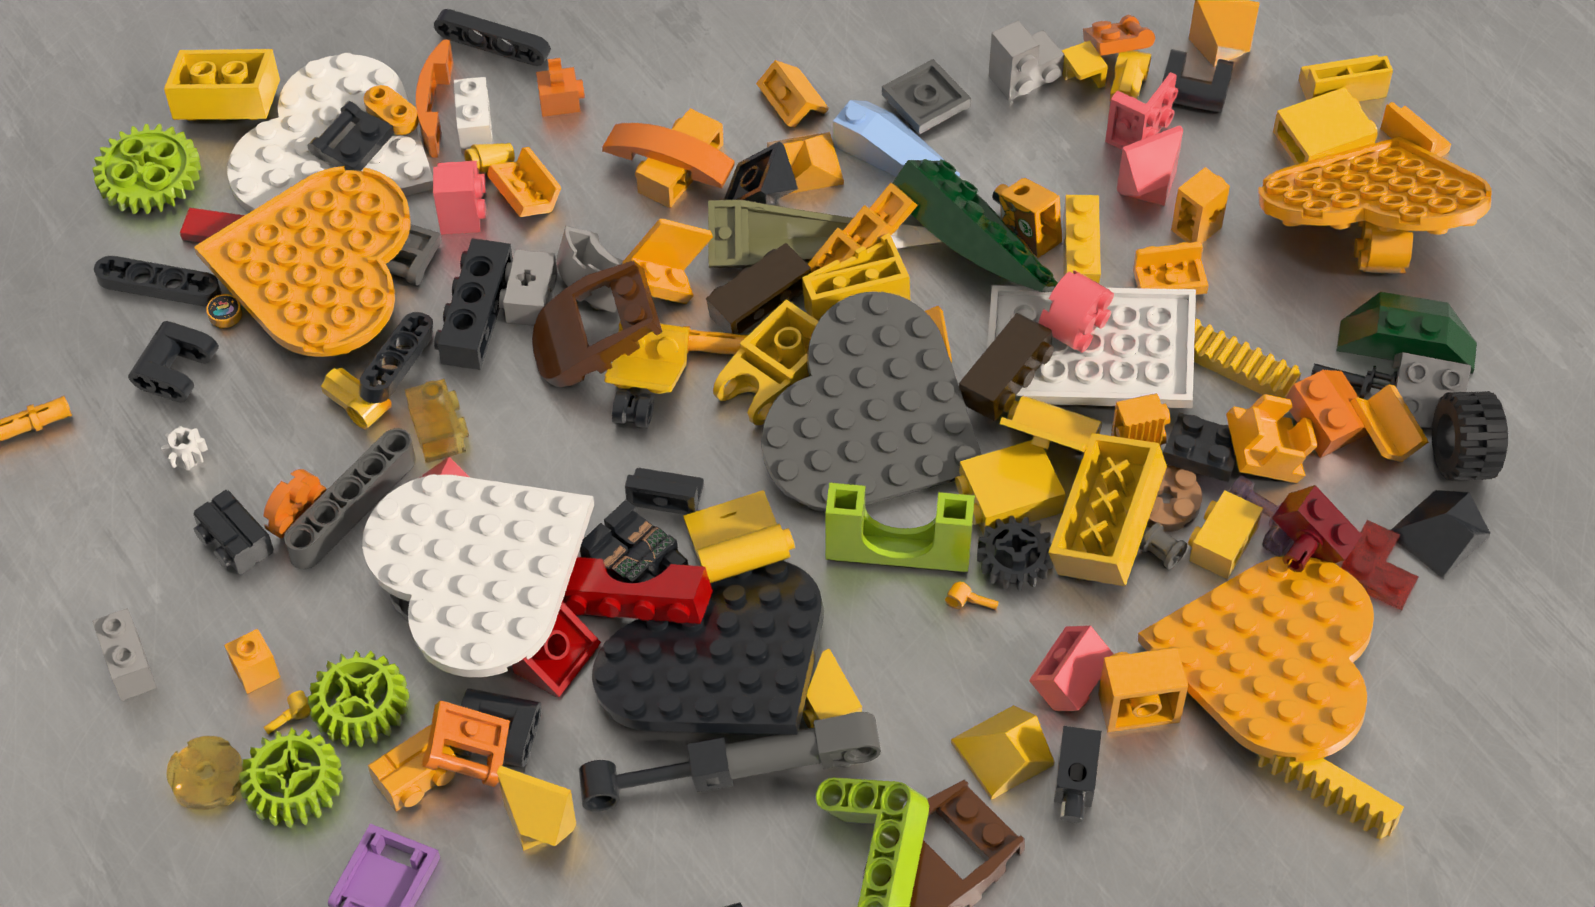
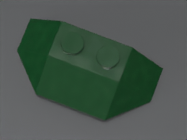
M1379 292L1340 321L1336 351L1394 361L1396 354L1404 352L1471 365L1470 374H1473L1477 342L1448 302Z

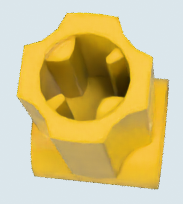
M1135 50L1118 53L1114 71L1115 79L1110 91V102L1117 91L1138 100L1142 83L1146 82L1152 54Z
M333 368L325 376V380L321 385L322 392L343 407L350 419L358 427L365 430L368 429L392 407L390 399L376 404L364 401L359 394L360 381L343 368Z

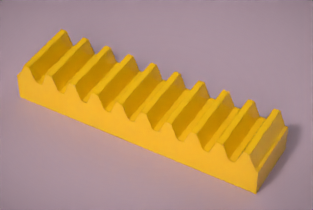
M1195 319V363L1261 395L1267 394L1285 398L1293 384L1300 381L1301 373L1297 365L1289 368L1287 367L1286 360L1281 359L1277 362L1273 354L1269 353L1267 356H1264L1261 348L1257 347L1255 350H1251L1248 342L1245 341L1241 345L1238 343L1236 336L1228 339L1223 330L1216 333L1212 325L1208 324L1206 327H1203L1200 319Z
M1258 754L1260 757L1259 767L1262 768L1270 763L1272 764V775L1275 776L1281 771L1285 772V783L1296 779L1298 780L1297 790L1302 791L1310 787V798L1315 799L1323 795L1325 797L1323 806L1326 808L1333 803L1338 804L1336 814L1342 815L1346 811L1351 812L1350 822L1355 823L1360 819L1364 820V831L1367 832L1376 827L1378 829L1376 838L1379 840L1387 835L1390 836L1399 822L1404 806L1324 758L1295 762L1296 757L1273 755L1271 759Z

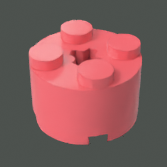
M1073 270V273L1069 271L1059 281L1048 298L1052 301L1050 311L1048 312L1043 309L1039 324L1051 329L1052 337L1083 353L1092 341V331L1096 327L1102 329L1109 320L1111 311L1107 308L1114 297V293Z

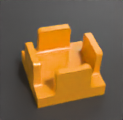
M1267 394L1262 395L1248 409L1233 406L1226 413L1239 472L1298 483L1305 477L1302 462L1317 447L1311 419L1303 417L1293 427L1291 418L1283 417L1293 407L1291 400Z

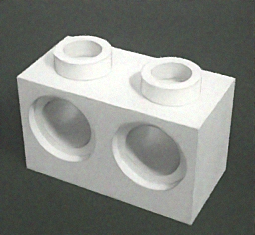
M486 77L454 80L456 120L461 154H464L466 149H470L472 144H493Z

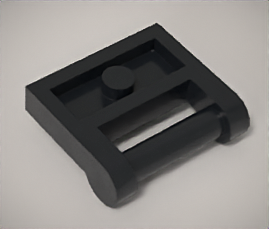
M347 101L340 109L341 114L319 138L314 137L307 145V148L315 157L335 167L344 166L345 170L361 171L394 135L393 125L362 111L355 103ZM350 122L356 124L334 149L329 147Z

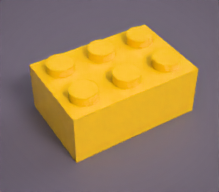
M273 49L179 50L164 91L173 120L267 119L280 77Z

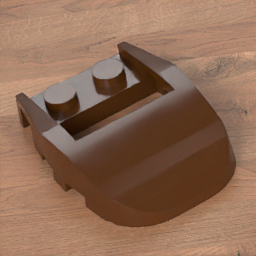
M633 260L585 275L560 292L543 307L534 324L532 347L538 371L549 384L556 387L571 386L584 381L586 374L596 370L602 374L608 369L613 368L611 362L624 353L629 356L640 348L638 340L650 332H653L655 335L662 333L644 268ZM606 286L612 290L623 330L589 346L576 300L581 302L591 296L592 291Z
M964 779L927 799L929 803L928 816L937 813L985 862L966 878L962 879L923 840L909 907H972L982 899V893L993 882L996 883L1006 872V862L1013 854L1017 852L1021 855L1025 851V839L1009 828L968 787V782Z

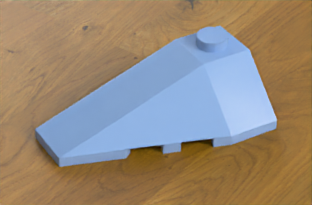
M850 100L833 120V144L835 148L897 177L907 160H944L894 113L868 101ZM956 171L955 174L960 177V173Z

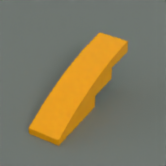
M890 182L870 208L864 205L844 230L837 227L808 263L811 267V273L835 260L841 263L855 256V250L862 246L868 249L880 243L881 237L888 233L892 235L918 204Z

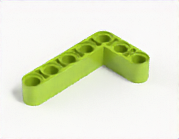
M835 777L824 780L816 791V802L821 809L845 822L875 824L858 907H909L929 813L927 798L905 783L897 781Z

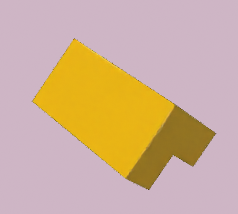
M1378 55L1302 66L1298 81L1306 100L1346 87L1351 96L1360 102L1387 97L1393 69L1387 56L1378 57Z

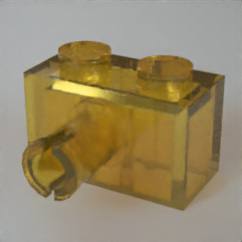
M445 379L428 381L425 384L404 389L408 409L425 463L466 452L463 438L469 437L468 428L464 417L457 418L455 411L460 410L455 390L448 391Z

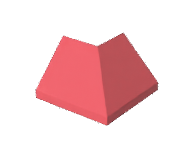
M1181 125L1122 148L1117 184L1119 194L1165 206L1177 172L1183 136Z

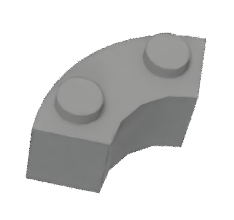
M565 226L556 263L559 274L568 287L585 275L623 264L624 260L614 257L603 248L597 233ZM603 286L592 291V295L584 299L596 310L616 312L617 307L611 288Z

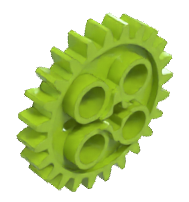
M145 124L143 131L139 132L135 126H132L131 134L129 135L122 131L119 132L120 139L118 141L109 138L110 148L100 147L102 156L94 158L96 166L92 168L95 176L94 181L102 199L107 198L110 206L118 203L119 209L122 212L130 206L132 214H136L139 208H144L145 213L149 214L151 207L154 206L162 212L164 203H168L173 207L176 206L174 198L178 197L185 200L184 189L194 190L193 181L200 179L198 171L201 170L197 148H194L192 139L186 140L183 131L176 134L172 126L165 132L161 124H158L154 130H150L149 125Z

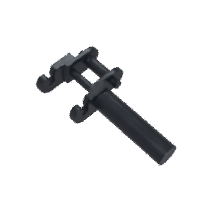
M1314 363L1311 373L1313 375L1322 370L1342 371L1352 387L1361 389L1359 396L1361 399H1364L1366 392H1370L1371 388L1382 390L1386 387L1373 383L1374 378L1391 382L1390 384L1394 386L1397 380V371H1394L1393 375L1376 371V366H1373L1372 371L1368 370L1366 376Z

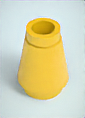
M511 143L472 144L470 149L464 151L465 161H477L479 174H486L490 165L514 162L515 153Z

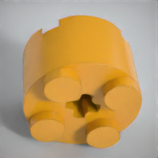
M1364 220L1359 221L1358 226L1362 227L1361 238H1356L1354 243V258H1358V269L1363 270V272L1405 274L1404 268L1409 267L1411 260L1413 232L1405 230L1384 232L1378 229V225Z

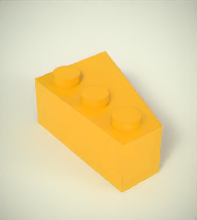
M890 233L882 236L880 243L868 249L862 246L855 250V256L841 263L835 260L802 277L805 310L807 314L818 321L833 305L859 293L886 292L910 300V276Z

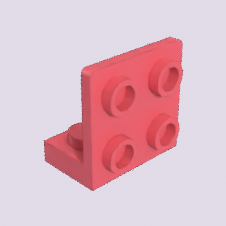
M1170 72L1146 104L1117 91L1110 102L1105 142L1122 150L1127 145L1158 134L1162 127L1167 128L1174 116V110L1171 108L1178 93V89L1175 88L1177 75Z

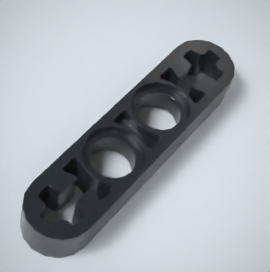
M451 9L442 10L434 22L435 31L447 40L533 66H541L551 51L548 42L538 35Z
M118 256L102 257L94 265L98 284L109 290L198 306H207L212 298L222 293L217 277L208 272ZM147 273L151 275L145 282L137 283L133 281L139 274ZM172 279L182 280V283L176 288L165 287V284Z
M412 312L401 320L360 377L359 394L364 401L376 404L385 402L390 398L433 336V319L429 315L421 312ZM405 345L410 346L411 349H398L396 346ZM383 365H394V366H397L398 368H396V369H386V368H383L382 366H383Z

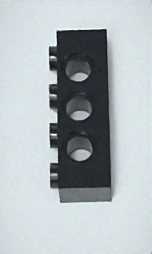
M472 238L468 251L464 250L462 252L460 260L461 273L459 277H454L452 283L453 297L451 303H446L444 307V325L442 330H437L434 340V348L439 351L441 364L481 370L500 310L501 289H506L508 284L505 280L507 263L513 262L511 244Z

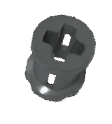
M1156 523L1145 534L1139 548L1144 552L1150 551L1164 561V567L1172 569L1185 554L1187 543L1183 540L1177 541L1163 531V525Z

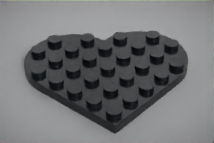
M784 560L710 583L713 591L701 624L637 619L625 625L605 641L595 659L592 670V683L601 707L603 706L611 714L613 720L626 727L656 732L798 735L824 619V606L820 590L814 579L806 571Z

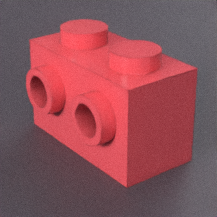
M1091 625L1066 626L1029 681L1054 711H1079L1087 703L1090 693L1098 681L1101 680L1104 657H1110L1113 655V652Z

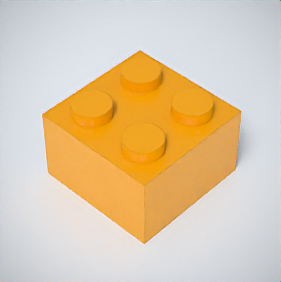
M1155 647L1147 652L1133 654L1118 652L1110 657H1104L1098 695L1107 733L1180 723L1188 684L1178 647L1170 649Z

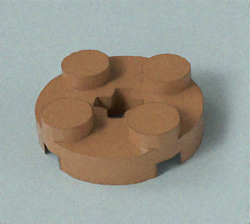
M1167 465L1146 526L1151 528L1156 523H1160L1164 527L1163 531L1173 532L1184 528L1186 523L1192 519L1194 521L1198 516L1202 502V491L1196 481L1194 472ZM1167 493L1174 498L1170 499V503H1163V499L1157 496Z

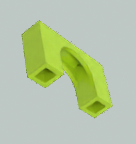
M829 483L825 513L826 560L968 572L975 495L938 492L936 517L930 523L916 528H896L879 523L867 513L865 509L866 486Z

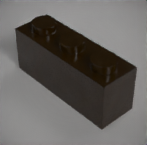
M785 243L779 248L769 251L763 259L753 266L740 271L737 277L724 286L715 288L706 297L709 316L725 333L745 335L761 324L786 299L792 302L803 294L802 277L811 273V267Z
M1016 313L959 382V390L961 391L965 406L994 422L1003 411H1009L1019 391L1030 385L1035 371L1041 364H1046L1052 357L1054 352L1052 330Z

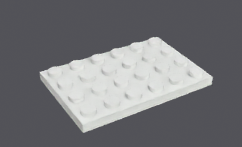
M992 285L987 348L1016 313L1039 323L1043 309L1048 312L1050 311L1052 301L1048 298L1052 292H1039L1025 286ZM1107 288L1114 293V297L1107 308L1111 311V315L1102 329L1096 327L1092 331L1091 335H1093V338L1086 351L1081 353L1052 337V345L1054 346L1052 357L1046 364L1040 365L1035 371L1030 385L1027 388H1022L1015 397V400L1019 401L1024 395L1051 405L1115 406L1116 401L1157 393L1161 404L1165 403L1168 408H1193L1196 289Z

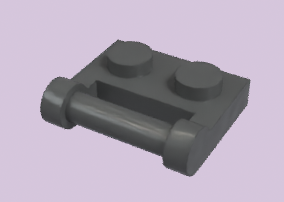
M411 224L408 238L396 256L411 260L413 263L411 266L391 260L386 264L390 273L406 278L408 283L420 285L428 264L442 242L441 234Z

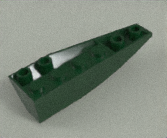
M927 159L907 160L892 183L918 204L911 215L929 232L955 252L996 275L1039 292H1052L1058 282L1053 278V273L1036 259L988 203L977 194L978 189L972 183L962 180L955 174L956 169L953 165L942 159L939 161Z

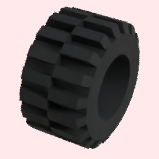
M1490 391L1447 392L1439 399L1432 421V447L1440 473L1447 480H1486L1496 478L1499 472H1501L1508 448V426L1502 403L1496 394Z

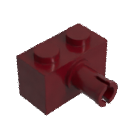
M1316 485L1289 493L1272 517L1278 526L1294 541V544L1282 559L1285 565L1292 559L1287 568L1294 572H1302L1310 558L1331 563L1345 561L1362 536Z

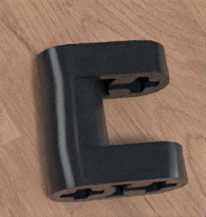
M1171 49L1163 81L1170 72L1177 75L1175 88L1178 89V93L1173 103L1222 113L1234 62L1218 59L1211 82L1183 76L1187 52Z
M164 321L130 371L128 378L140 390L175 402H185L194 388V383L184 373L171 369V365L177 356L199 363H209L219 349V345L211 336L204 332L174 322Z
M468 688L464 694L461 706L509 720L508 730L510 732L505 747L504 763L525 767L540 722L541 702ZM450 746L454 754L470 757L473 753Z

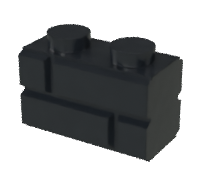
M225 489L212 498L211 502H206L194 510L193 515L197 524L193 528L194 532L204 545L211 543L216 548L214 554L225 568L231 565L238 574L242 575L255 566L256 562H261L273 553L274 548L269 534L229 490Z

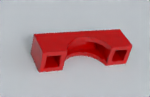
M577 557L562 601L575 615L585 614L607 616L610 618L622 617L701 624L713 590L706 567L670 564L664 572L653 579L640 583H624L608 575L603 559Z

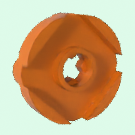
M298 469L290 473L295 478L288 484L281 481L273 490L266 503L263 517L267 518L269 522L268 525L264 524V527L279 538H284L288 528L327 490L326 487L321 485L318 477L304 469Z

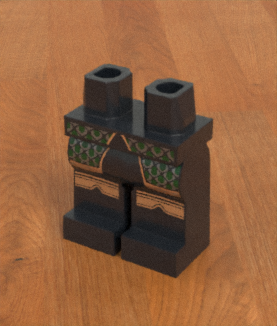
M624 500L604 519L605 525L600 523L583 539L580 547L582 558L603 559L608 575L624 583H640L653 579L664 572L670 564L688 565V560L678 551L677 540L640 516L636 511V507L627 500Z

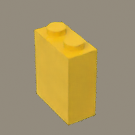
M1346 87L1278 110L1273 128V133L1295 164L1373 144L1378 135L1375 123L1367 118L1361 109L1359 101L1351 96Z
M1032 440L960 461V476L955 477L956 487L959 494L975 495L973 524L979 525L983 535L986 526L995 529L996 519H1000L1004 524L1009 523L1010 516H1014L1017 523H1021L1024 517H1028L1029 523L1063 513L1066 493L1044 448L1031 444Z

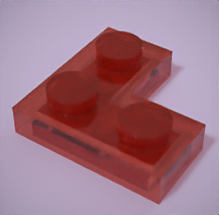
M1367 520L1360 532L1362 534L1361 538L1343 562L1341 568L1356 578L1369 596L1399 610H1403L1417 584L1419 576L1387 562L1398 543L1400 534Z

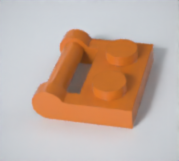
M1132 15L1124 16L1119 23L1111 24L1110 21H1098L1093 23L1092 27L1083 28L1084 41L1090 40L1100 56L1148 48L1155 42L1153 31L1147 27H1141L1137 18Z
M440 700L434 707L428 745L423 756L422 766L431 770H436L438 767L482 780V784L495 787L499 782L497 770L499 766L503 765L510 721ZM443 745L487 756V765L442 753Z

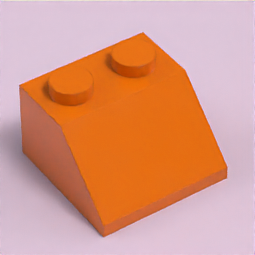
M1322 370L1293 384L1285 397L1292 402L1293 407L1289 411L1297 423L1303 417L1311 419L1317 441V447L1314 450L1320 458L1369 434L1350 403L1355 397L1359 398V396L1342 371Z

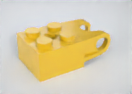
M786 299L740 342L741 348L720 372L714 383V396L720 401H726L741 393H755L756 395L747 414L749 421L754 425H763L771 406L778 396L795 382L809 377L807 366L808 347L812 333L819 321Z

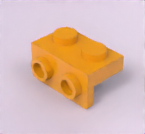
M523 147L517 161L490 165L487 172L489 179L519 217L553 211L561 186L530 147Z
M1182 242L1176 245L1149 246L1137 249L1133 265L1137 287L1150 289H1196V295L1207 294L1209 285L1201 261L1202 243Z

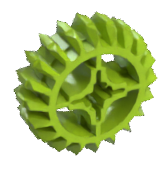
M355 650L353 658L350 659L340 654V662L337 664L327 660V672L317 671V682L310 683L311 695L308 696L311 719L317 723L319 732L322 734L327 733L328 738L333 743L341 738L342 744L348 747L352 740H356L357 745L362 748L364 740L370 738L372 742L377 744L378 735L381 733L390 737L392 733L390 725L401 726L402 720L400 715L407 714L408 707L406 702L410 698L406 688L405 676L400 674L399 667L395 663L389 664L385 655L376 660L375 654L371 650L364 658ZM342 689V693L335 699L336 703L330 707L333 697ZM387 691L385 700L376 709L375 704L382 699L381 695Z
M291 727L288 736H282L276 730L274 740L269 741L262 737V748L250 747L249 753L251 758L243 759L242 767L244 771L239 773V780L242 785L240 792L242 797L247 800L248 809L252 812L256 811L257 817L262 821L269 818L271 824L275 827L283 819L286 826L290 829L296 819H300L301 823L306 825L308 822L307 816L311 814L320 819L322 815L320 808L327 807L332 809L333 802L331 797L339 796L340 788L338 784L342 783L343 780L340 770L342 765L339 757L335 755L334 747L330 743L326 744L320 734L312 738L311 732L307 729L300 736ZM298 758L311 760L318 766H311V763L300 762ZM263 789H271L272 792L282 793L284 798L272 796Z

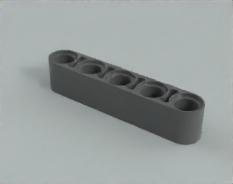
M394 428L386 431L288 528L284 535V541L290 561L295 567L309 569L317 565L412 469L416 458L410 434L406 430Z

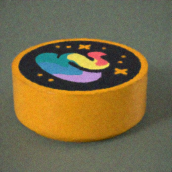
M222 294L212 298L206 308L209 321L218 328L232 327L242 317L240 302L229 294Z

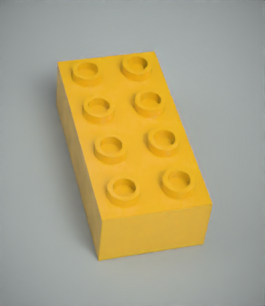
M1095 433L1091 434L1048 552L1058 575L1126 586L1167 468L1159 443Z

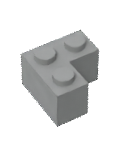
M1018 20L992 32L988 76L1008 100L1025 95L1031 90L1043 84L1051 83L1062 76L1064 53L1044 30L1031 35Z

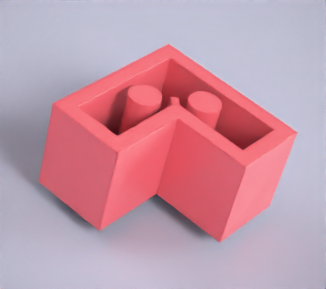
M477 161L437 163V167H433V195L441 235L480 232V219H486L485 199H480L483 198V193H486L485 174H479Z

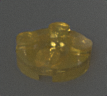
M217 736L197 737L188 741V746L182 749L179 754L176 751L171 756L167 766V781L180 805L197 810H208L219 806H228L234 802L236 793L242 786L239 780V773L244 771L239 752L227 740ZM206 766H211L212 772H215L207 779H201L200 776H196L197 773L203 772Z

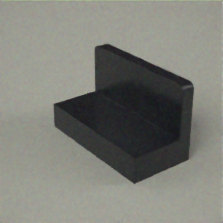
M636 468L634 475L627 476L625 483L626 500L639 508L687 515L696 512L698 509L704 480L700 477Z

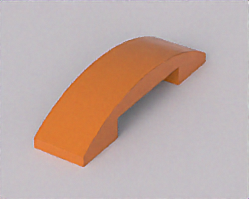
M442 40L431 52L421 70L416 88V109L421 136L432 158H438L442 136L438 112H433L437 84L450 85L453 56L450 40Z
M615 124L602 146V152L631 161L638 154L690 170L692 180L721 189L735 165V161L726 154L695 137L652 124Z

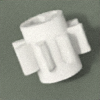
M179 426L170 434H165L168 444L161 446L164 458H168L171 468L174 469L179 466L180 468L190 470V468L198 463L204 462L201 452L208 450L205 439L200 438L197 428L190 430Z

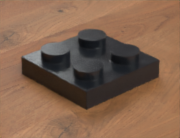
M1179 412L1163 450L1166 464L1229 483L1237 462L1229 425L1217 424L1195 415Z

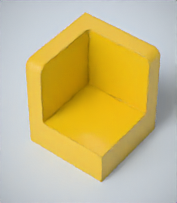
M1090 40L1062 50L1064 53L1062 76L1065 80L1077 77L1079 80L1091 77L1098 88L1105 87L1108 66Z

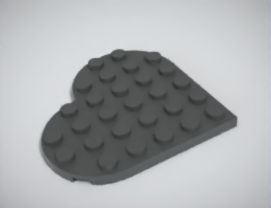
M864 292L849 296L833 305L821 317L812 333L808 347L807 366L809 377L795 382L778 396L766 416L761 436L764 464L776 486L789 498L792 497L798 502L809 506V509L826 512L829 483L866 486L865 506L953 482L955 477L960 476V461L982 455L938 327L931 317L918 305L904 297L886 292Z

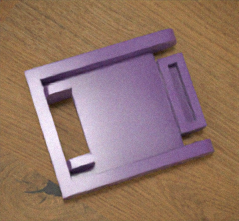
M369 824L328 899V906L340 907L342 901L345 900L342 907H415L440 860L439 851ZM388 845L411 854L410 862L412 867L381 856L385 846Z

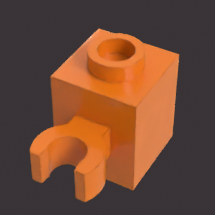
M560 58L548 59L549 70L536 72L542 117L580 112L579 99L585 98L583 80H576L574 67L562 68Z

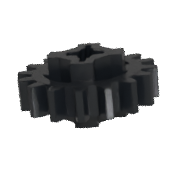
M1010 516L1009 523L1004 524L1000 519H996L995 529L989 526L985 527L984 537H979L977 562H981L982 574L991 572V583H995L999 579L1003 580V589H1007L1010 583H1016L1019 591L1022 590L1024 582H1028L1029 585L1035 587L1037 577L1044 580L1047 578L1048 569H1053V562L1048 553L1052 543H1050V532L1041 534V523L1038 522L1034 526L1028 525V517H1024L1021 523H1017L1015 517Z

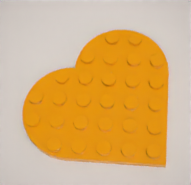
M1400 136L1277 170L1263 179V186L1258 188L1261 209L1265 214L1282 220L1286 226H1299L1301 224L1330 225L1334 229H1346L1351 226V223L1364 220L1378 225V229L1384 232L1396 230L1427 231L1434 235L1445 234L1449 228L1475 225L1477 220L1490 210L1492 195L1489 183L1480 176Z
M344 166L319 171L301 180L194 246V249L202 262L278 344L292 352L306 356H335L347 354L368 343L380 333L389 321L395 304V289L391 273L386 264L404 246L410 232L411 216L403 191L391 178L369 168L357 171L345 170Z
M1273 557L1252 566L1138 633V643L1146 651L1155 647H1164L1166 649L1178 647L1188 684L1187 692L1231 737L1256 754L1271 759L1273 755L1296 757L1295 762L1317 760L1332 755L1348 745L1357 735L1363 724L1367 706V690L1364 679L1353 662L1362 655L1369 644L1374 622V611L1370 597L1364 587L1350 573L1335 563L1310 558L1302 572H1294L1287 568L1292 559L1285 565L1282 560L1283 557Z

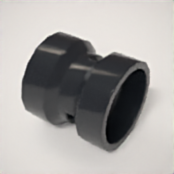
M618 389L613 403L612 422L623 425L626 422H632L637 427L647 429L653 414V394L642 393L638 396L632 395L629 390Z

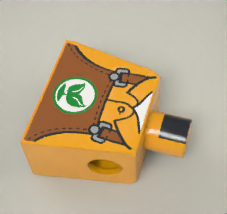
M1021 178L1009 187L1006 184H1000L996 187L992 198L1000 205L1001 219L1035 257H1041L1062 242L1059 195L1027 178Z

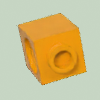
M258 628L224 645L231 666L247 694L280 678L274 657Z

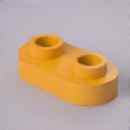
M378 85L368 89L364 94L363 99L366 112L393 125L394 134L406 135L417 128L419 120L415 106L392 88Z

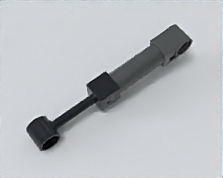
M854 712L814 720V728L799 730L798 735L776 734L727 744L724 737L690 743L687 745L688 762L617 774L616 765L611 761L593 760L581 765L579 768L582 806L590 811H605L619 804L620 789L690 776L696 791L704 792L734 786L733 779L822 763L824 770L869 762L876 759L881 753L876 719L869 712Z

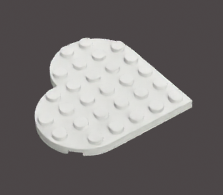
M342 53L307 63L306 66L292 75L284 85L278 100L279 117L259 123L255 128L246 133L233 148L228 160L227 175L232 193L237 202L250 213L308 176L325 169L334 168L335 166L315 157L308 150L307 145L314 137L319 138L341 114L340 109L347 101L355 103L362 111L366 112L363 99L364 94L374 86H388L408 101L399 76L389 66L376 59L351 53ZM350 122L329 147L334 149L356 124ZM417 128L406 135L394 134L364 167L378 171L391 178L401 188L405 196L433 189V176Z
M432 474L399 486L378 503L365 525L362 539L363 554L367 566L378 584L390 594L410 601L408 608L409 627L414 641L430 663L445 672L462 677L494 676L507 672V667L525 657L529 660L541 649L550 636L595 504L593 496L457 475Z

